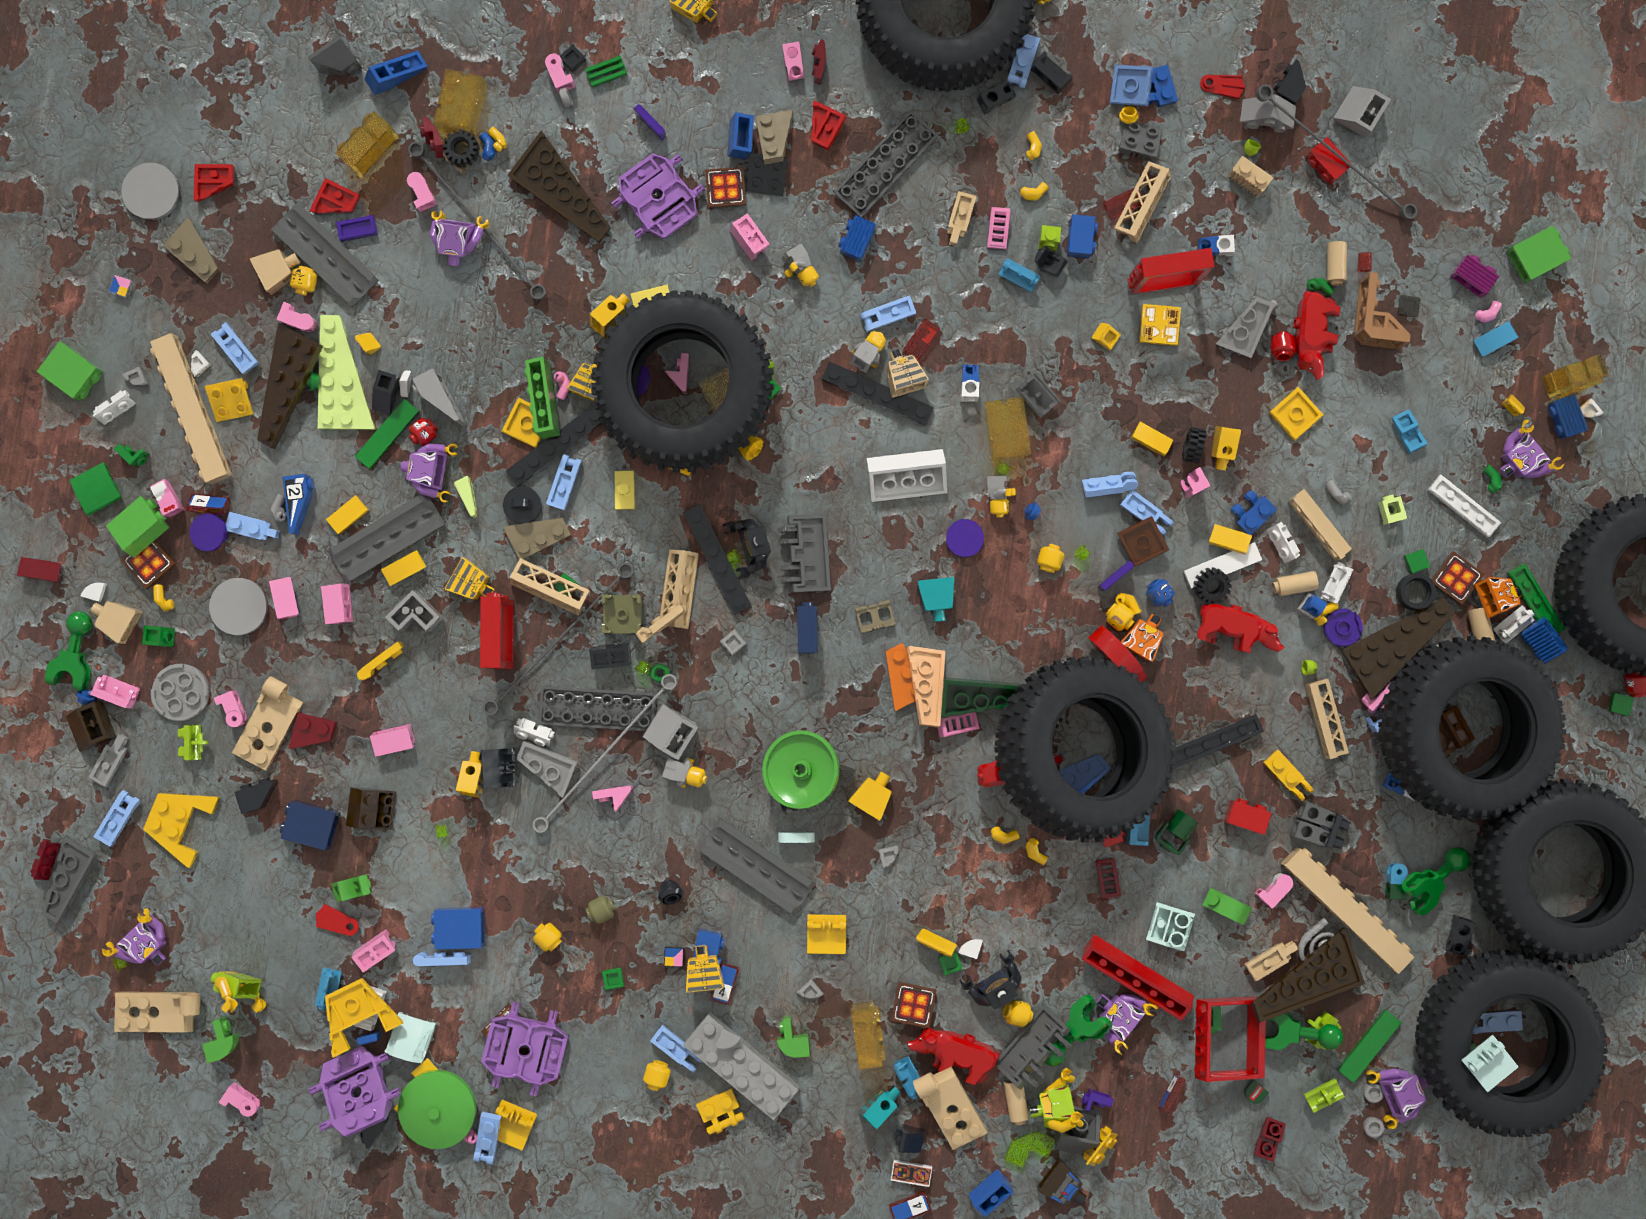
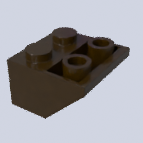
M92 702L75 709L66 716L79 752L116 738L103 702Z
M350 787L346 826L357 829L392 830L396 791Z

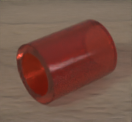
M1358 253V272L1372 271V253Z

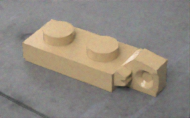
M958 191L947 228V233L952 234L949 245L956 246L958 238H964L976 196Z
M676 604L672 605L666 610L667 614L665 616H658L651 622L652 625L649 628L642 627L636 635L642 643H645L686 612L685 608L680 604L678 606Z
M1293 941L1285 945L1281 942L1246 962L1245 966L1254 981H1258L1288 963V960L1292 958L1290 954L1298 950Z

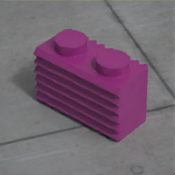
M1466 255L1450 277L1482 298L1488 294L1499 278V275L1496 274L1494 268L1481 264L1477 256Z

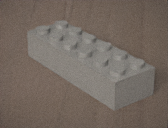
M709 1011L685 1040L683 1046L774 1120L799 1090V1085L743 1038H740L730 1048H716V1042L723 1028L733 1033L735 1032Z

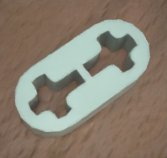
M778 832V842L812 843L815 842V832Z

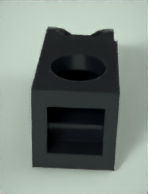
M1004 82L981 92L977 102L985 115L1002 104L1013 100L1016 94L1010 82Z
M1453 915L1451 921L1453 924L1446 942V951L1464 955L1476 923L1471 919Z

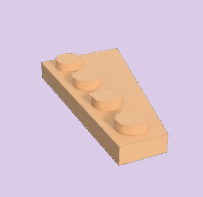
M908 646L907 653L919 725L938 728L941 723L945 651Z

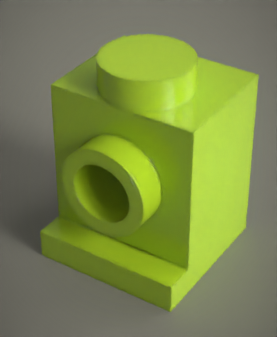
M1042 225L1039 233L1038 250H1041L1043 246H1047L1050 251H1057L1060 243L1061 227Z

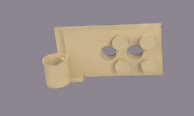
M272 676L265 681L261 695L257 700L258 705L232 751L233 754L265 771L269 769L304 702L287 694L289 685ZM270 722L273 726L270 733H266L263 729L264 724ZM257 739L263 741V748L261 750H257L254 746Z
M116 992L114 1032H193L194 1015L200 1014L201 994L195 992ZM132 1007H137L140 1010L138 1017L132 1015ZM152 1007H156L159 1010L158 1017L151 1015L150 1010Z
M952 1067L935 1075L930 1072L913 1081L917 1094L923 1099L926 1107H929L953 1150L987 1134L984 1123ZM955 1105L958 1108L956 1111L950 1112L947 1110V1107ZM958 1121H965L966 1125L964 1127H957L956 1123Z

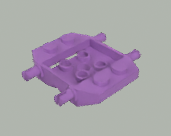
M652 153L619 177L620 196L612 201L611 204L615 209L624 202H627L642 222V227L633 232L637 239L649 232L665 240L697 216L695 198L704 192L705 189L700 184L695 189L689 190L687 185L681 180L674 169V166L683 161L679 154L669 160ZM660 190L663 193L662 197L654 199L652 197L654 191ZM681 198L684 199L682 202H680L674 208H672L667 213L662 215L656 221L652 220Z
M512 1001L510 1013L492 1018L481 1062L494 1075L492 1087L495 1086L497 1080L496 1088H499L501 1077L518 1078L530 1082L532 1086L529 1094L533 1096L534 1092V1096H537L540 1085L558 1079L568 1035L555 1023L558 1011L550 1010L548 1021L542 1022L518 1016L520 1003L517 1002L514 1009L516 1002ZM510 1027H513L504 1065H502L501 1061ZM545 1035H548L547 1041H546V1045H545V1049H544V1053H543V1057H542V1061H541V1065H540V1069H539V1073H538V1072H536V1071H537V1067H538V1063H539V1059H540V1055H541V1051H542V1047H543ZM527 1045L530 1048V1052L527 1055H522L519 1052V1048Z
M360 1046L323 1064L319 1084L309 1087L311 1095L320 1091L324 1093L330 1119L319 1124L322 1132L333 1127L343 1136L349 1137L387 1119L392 1106L391 1099L401 1096L399 1087L389 1092L383 1080L381 1063L391 1059L389 1054L384 1053L375 1056L368 1049ZM369 1066V1069L335 1084V1081ZM357 1088H361V1095L355 1098L354 1091Z

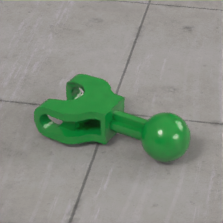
M76 611L70 614L66 620V627L71 633L68 649L60 650L59 656L47 664L45 682L48 685H56L61 681L63 673L67 671L73 677L72 687L76 691L82 692L89 685L91 669L85 660L86 653L79 651L83 635L87 634L92 628V619L87 613Z
M1460 847L1449 849L1444 857L1445 863L1436 872L1427 868L1423 872L1411 873L1403 881L1402 888L1404 893L1414 896L1410 906L1415 914L1423 916L1434 909L1440 900L1441 893L1446 889L1443 880L1452 871L1461 872L1468 868L1470 855L1465 849Z
M1091 995L1082 996L1071 1006L1070 1018L1066 1023L1071 1031L1067 1036H1063L1070 1044H1073L1076 1040L1084 1043L1087 1039H1101L1113 1026V1023L1107 1017H1100L1091 1022L1090 1013L1096 1006V1002ZM1060 1040L1053 1045L1059 1048L1064 1056L1060 1058L1047 1046L1046 1049L1052 1054L1044 1062L1045 1064L1058 1066L1064 1061L1067 1048Z
M1289 1012L1270 1019L1278 1024L1279 1033L1276 1036H1265V1048L1282 1050L1290 1043H1299L1301 1038L1319 1041L1322 1047L1330 1050L1338 1048L1343 1042V1033L1338 1026L1326 1024L1320 1029L1302 1027V1021L1295 1020Z

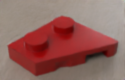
M814 100L811 131L812 143L829 151L846 120V115Z
M194 164V201L200 202L233 186L235 166L232 164Z
M325 178L309 211L314 214L353 213L361 195Z

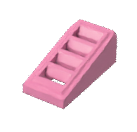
M991 208L987 248L1006 250L1010 220L1009 208ZM995 215L1005 216V218H998ZM994 222L1004 223V226H996ZM993 230L1004 231V234H995ZM992 238L1003 239V242H994Z
M976 712L941 718L940 727L937 729L939 737H947L980 728ZM966 716L970 717L971 727L968 726ZM959 718H962V723H963V727H964V728H962V729H961V725H960V720H959ZM952 719H954L956 730H953Z

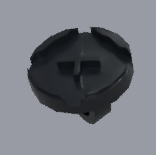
M514 487L504 497V513L508 519L515 523H531L541 512V499L536 491L529 487Z

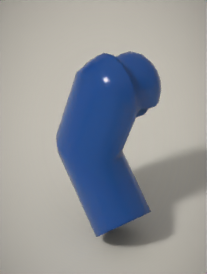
M483 132L479 136V139L485 145L482 158L490 161L496 154V150L493 147L495 142L486 132Z

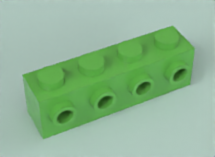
M544 357L525 360V376L528 380L527 392L531 401L530 412L534 422L532 423L533 431L541 439L560 436L550 363Z

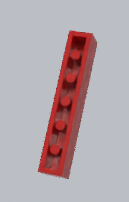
M1094 934L1084 947L1081 960L1182 1021L1192 1009L1193 994Z

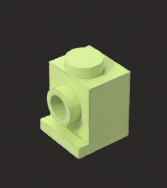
M1394 495L1382 497L1383 501L1379 502L1378 505L1383 525L1407 519L1401 496L1394 498ZM1388 506L1392 508L1391 513L1389 512Z

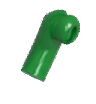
M1312 278L1307 282V288L1310 291L1322 290L1327 296H1330L1335 291L1323 278Z
M1489 464L1483 469V472L1491 479L1488 490L1491 493H1496L1502 488L1501 475Z

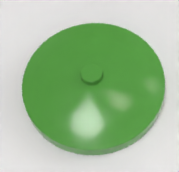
M800 730L786 733L773 742L764 757L762 773L765 786L775 800L790 808L808 809L823 803L833 793L838 783L840 765L836 751L825 738L813 732Z
M445 1070L426 1071L416 1076L404 1088L398 1103L399 1121L405 1133L415 1143L430 1149H444L459 1143L471 1130L477 1114L476 1099L470 1086L458 1075Z

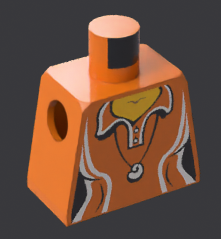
M1488 577L1475 584L1487 618L1494 617L1520 604L1519 598H1521L1522 592L1519 588L1514 587L1512 580L1509 578Z
M1151 614L1147 622L1141 619L1137 620L1120 642L1137 656L1147 662H1153L1164 634L1156 629L1162 619Z

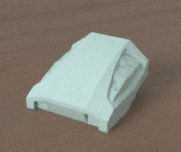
M1157 902L1146 940L1185 951L1195 913Z
M399 1012L398 1016L404 1023L393 1028L385 1052L406 1061L422 1063L430 1045L436 1023L417 1019Z

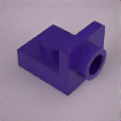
M1088 1089V1092L1083 1095L1081 1104H1083L1085 1111L1089 1112L1093 1101L1095 1105L1105 1108L1106 1105L1112 1107L1114 1099L1111 1095Z

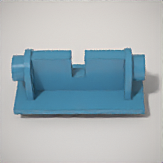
M1009 258L1006 259L998 274L1029 292L1033 291L1040 278V275Z
M323 967L314 1005L318 1006V1009L326 1010L325 996L338 990L342 971Z
M909 1056L896 1060V1063L893 1064L895 1067L894 1071L900 1081H906L903 1087L908 1094L907 1096L913 1100L919 1096L913 1081L920 1078Z

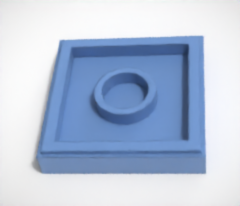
M1115 65L1110 104L1148 107L1153 67Z

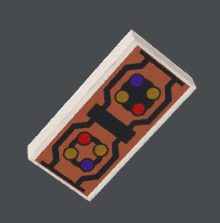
M894 1160L891 1181L929 1187L932 1166Z

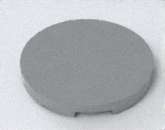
M143 163L130 170L124 178L121 189L122 199L128 210L137 217L158 220L168 216L176 208L180 185L176 176L165 166L157 163Z
M232 578L224 581L214 590L209 602V611L213 622L220 630L232 635H245L257 630L263 624L268 614V603L263 589L257 583L249 579Z
M174 664L161 670L157 674L151 689V700L157 712L173 721H187L197 717L204 711L210 698V686L207 678L199 669L188 664Z

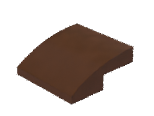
M1457 705L1443 711L1440 718L1439 739L1445 756L1475 740Z

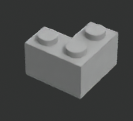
M1274 94L1272 99L1295 117L1296 106ZM1256 97L1243 99L1240 122L1247 125L1248 128L1257 129L1259 126H1268L1273 128L1275 132L1280 133L1294 128V120L1269 100L1261 102Z
M412 590L385 617L398 631L402 632L415 620L426 631L431 632L444 619L415 590Z

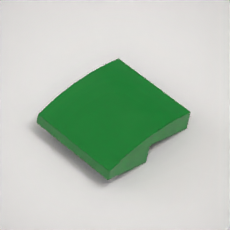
M104 462L70 480L76 497L88 516L122 498L118 485L113 481L109 468Z

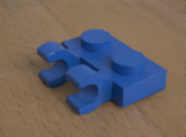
M1168 65L1153 68L1151 84L1154 92L1150 93L1148 105L1157 102L1158 107L1177 103L1178 98Z
M1253 490L1248 491L1244 495V498L1253 505L1247 512L1239 503L1230 509L1239 518L1235 523L1249 535H1252L1277 510L1265 496L1259 499Z

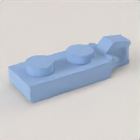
M232 512L228 514L226 528L229 532L259 540H267L268 536L279 538L280 531L270 529L271 524L266 521Z

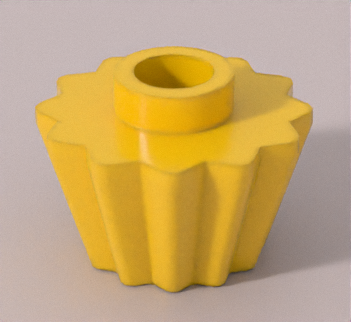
M750 436L748 438L750 445L744 449L742 447L738 448L747 461L752 460L761 452L764 442L761 438Z

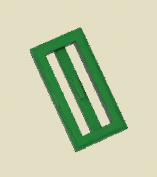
M621 56L585 68L592 88L628 75ZM620 68L622 69V71H619L617 73L611 74L609 76L603 77L595 81L593 80L594 78L606 75L612 71L618 70Z

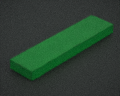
M403 399L355 457L371 469L420 411L406 399Z
M1526 563L1507 572L1515 588L1521 590V598L1527 608L1534 613L1533 618L1535 621L1545 616L1557 633L1565 630Z
M1384 1009L1337 1070L1354 1083L1402 1022Z

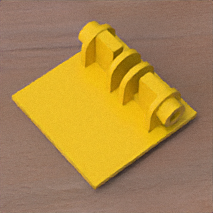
M242 378L204 386L216 422L254 414L246 391L248 384L246 381L243 382Z
M808 914L807 953L846 954V915Z
M502 1099L495 1112L496 1115H501L498 1141L523 1151L537 1114Z
M1109 1127L1101 1128L1100 1139L1103 1142L1099 1140L1100 1146L1096 1150L1093 1148L1083 1151L1084 1155L1082 1157L1087 1161V1165H1099L1105 1158L1104 1153L1108 1148L1112 1149L1117 1143L1116 1137L1118 1134L1111 1133L1112 1130Z

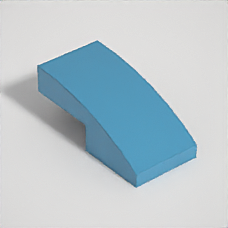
M1508 321L1473 341L1483 357L1517 339L1518 336Z
M1410 409L1392 417L1396 431L1409 454L1428 444L1418 429L1419 424Z

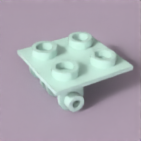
M1493 1035L1462 1059L1463 1063L1487 1092L1518 1068V1065L1505 1051V1046L1500 1041L1498 1042Z

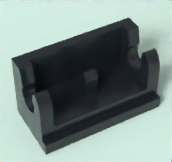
M1045 51L1032 63L1030 69L1058 95L1073 79V76L1071 74L1068 75L1054 63Z
M622 643L591 647L589 650L591 669L630 666V644Z

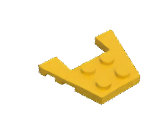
M158 793L143 830L182 864L191 868L198 851L180 844L194 808L214 814L220 797Z
M363 978L325 996L327 1019L330 1026L329 1036L332 1044V1057H336L351 1049L343 1030L362 1020L378 1014L386 1032L404 1023Z

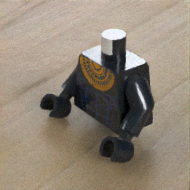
M753 519L724 523L722 526L726 525L729 529L727 532H724L725 534L738 530L747 560V567H740L735 570V572H741V576L738 579L749 578L750 573L753 574L767 565V559L771 553L765 529L763 526H758Z
M1007 950L1009 955L1006 958L1000 953V958L1008 966L976 984L975 987H973V982L969 975H966L968 979L966 983H963L960 979L962 988L969 990L968 993L979 1006H991L993 1009H997L1002 1005L1008 1004L1010 1000L1018 996L1017 988H1019L1022 977L1016 964L1013 963L1014 956L1009 950Z

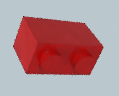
M1328 137L1323 140L1350 163ZM1321 143L1306 156L1308 164L1312 168H1316L1322 180L1330 185L1350 168Z
M1237 798L1236 801L1230 800L1224 822L1265 835L1272 814L1266 811L1267 807L1259 804L1253 807L1248 805L1249 801Z

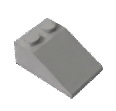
M432 368L412 379L415 383L412 387L417 396L420 395L422 399H426L461 426L466 425L442 376Z

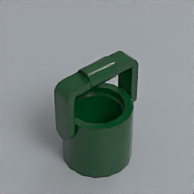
M1177 809L1169 822L1165 821L1155 835V840L1169 853L1173 852L1176 855H1180L1190 842L1191 838L1189 837L1199 823L1183 811ZM1165 830H1168L1183 841L1178 850L1174 849V846L1166 840L1160 838Z

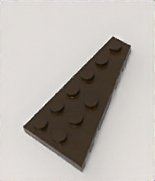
M541 130L509 172L508 177L600 243L611 229L609 224Z
M279 322L257 438L259 442L273 449H276L323 348V345Z
M1445 598L1342 649V654L1371 701L1391 681L1396 673L1405 666V663L1412 659L1454 615Z

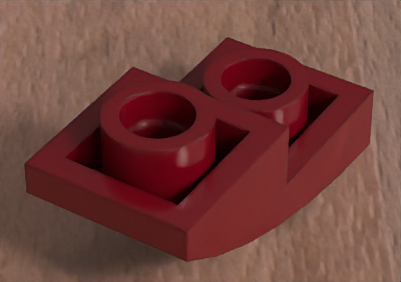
M820 39L818 45L815 44L812 51L814 63H816L812 75L814 76V83L819 85L822 83L826 67L825 42Z
M422 117L423 125H419L421 137H425L426 145L430 144L431 151H435L436 158H444L442 140L436 127L427 117Z
M21 557L17 576L57 583L62 563Z
M1266 1117L1253 1155L1274 1162L1278 1143L1282 1141L1286 1123Z

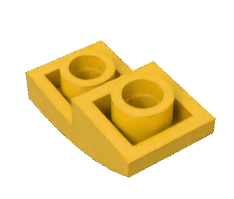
M416 550L386 566L381 571L389 585L392 586L422 570L426 565Z

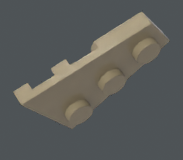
M793 110L755 116L764 165L782 162L786 151L791 120L793 119Z
M188 217L163 246L208 284L220 269L206 248L200 234L195 229L192 220Z
M564 518L503 527L518 558L523 560L572 536Z

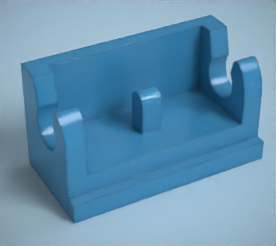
M1144 815L1146 819L1144 822L1133 824L1134 829L1127 832V844L1149 845L1150 815Z

